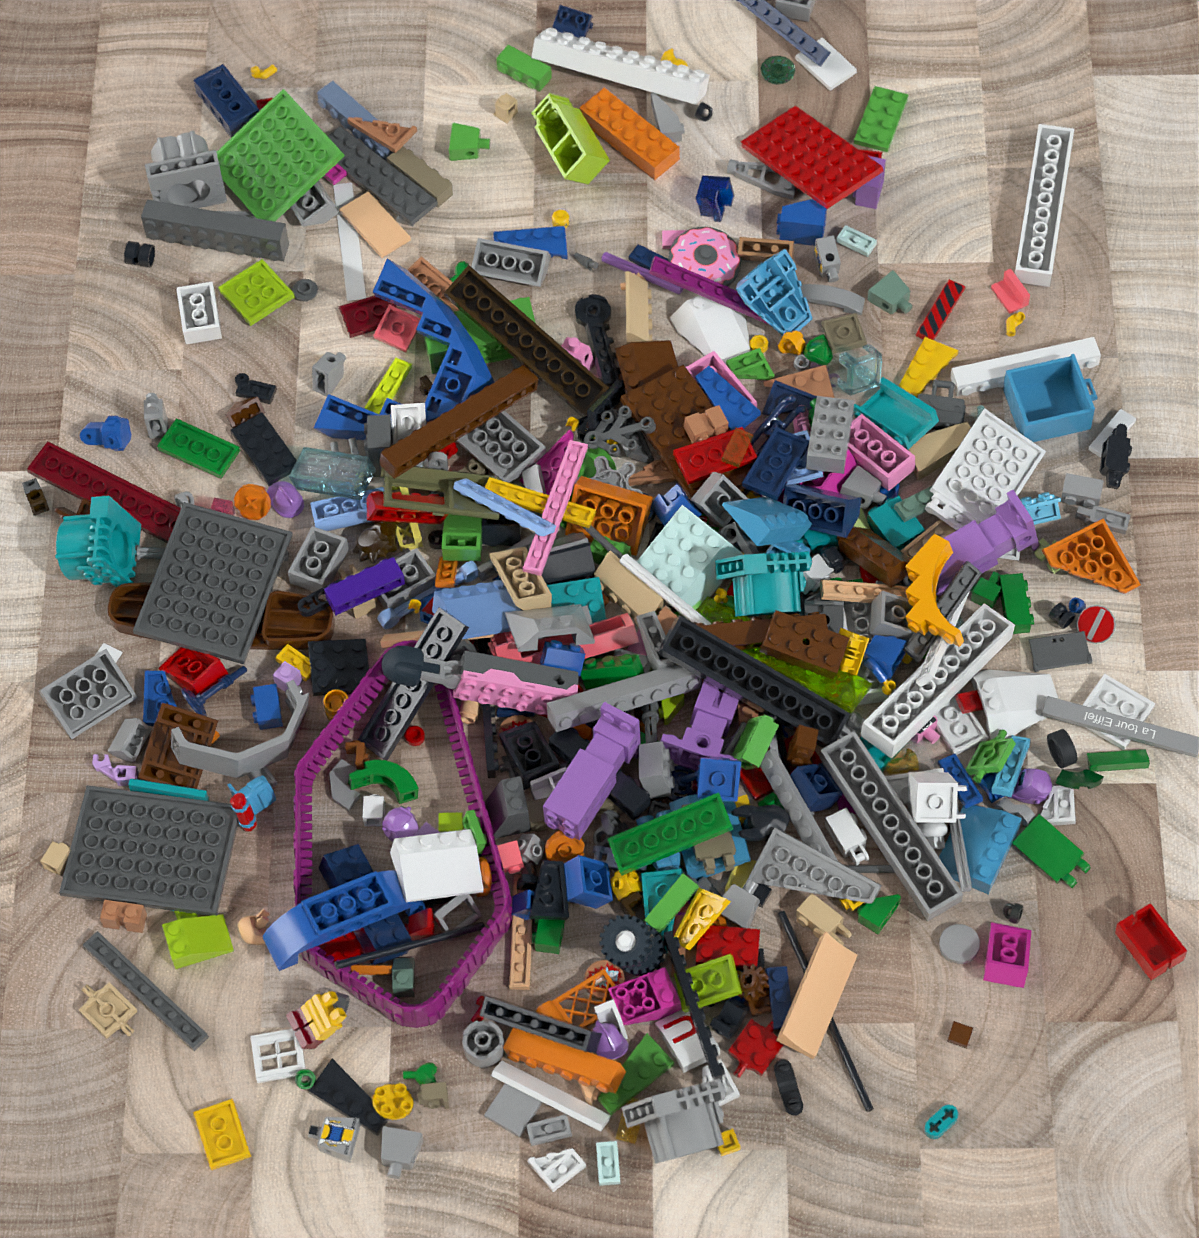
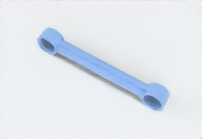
M474 561L466 562L460 567L456 575L455 586L464 581L471 582L478 577V566ZM434 585L412 599L421 600L430 594H434V591L445 588H435ZM410 600L395 609H385L378 615L377 620L384 629H390L399 622L400 618L415 609H408Z

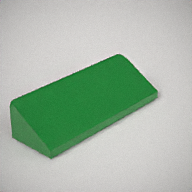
M1146 749L1086 754L1088 768L1093 772L1149 768L1150 764Z

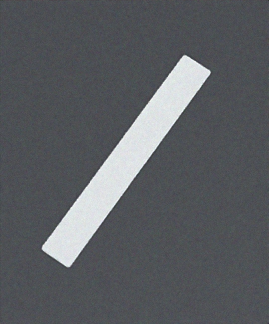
M352 183L333 185L338 211L341 207L354 200ZM339 211L337 220L347 301L366 298L358 232Z

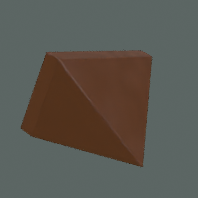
M256 396L235 403L225 415L233 429L256 415L266 412Z

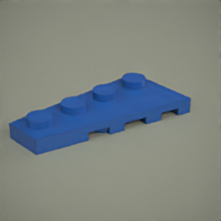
M565 226L493 232L494 241L548 251L552 258L553 256H560L562 259H568Z
M707 366L695 376L696 382L707 398L710 399L713 406L719 405L729 423L728 428L730 431L740 427L744 429L761 415V411L710 366Z

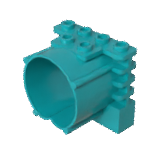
M110 496L91 497L90 514L64 516L63 522L59 526L56 537L57 554L55 558L58 560L63 575L72 581L87 579L93 585L111 583L116 588L122 584L134 583L130 578L135 577L136 574L132 568L136 567L137 564L135 561V556H137L135 546L140 545L141 524Z
M808 551L799 553L745 554L715 560L716 579H733L735 617L773 615L775 610L783 613L801 612L800 592H804L806 586L803 572L810 571L812 566V558Z

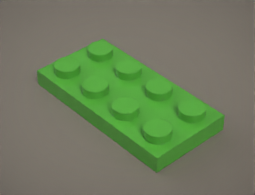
M874 86L856 133L854 144L888 153L906 106L908 94Z

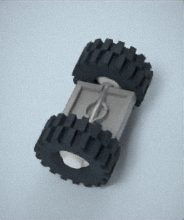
M626 914L624 916L618 915L614 920L611 918L608 921V925H604L603 929L605 930L603 933H600L602 940L599 941V945L602 947V954L612 964L632 975L643 976L653 972L655 969L658 970L661 967L659 964L661 962L664 963L665 958L663 956L667 950L664 948L666 945L662 935L639 918Z

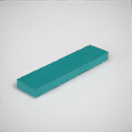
M130 779L128 784L130 791L209 801L206 790Z

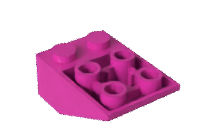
M666 967L608 989L624 1026L663 1019L681 1010V1001Z

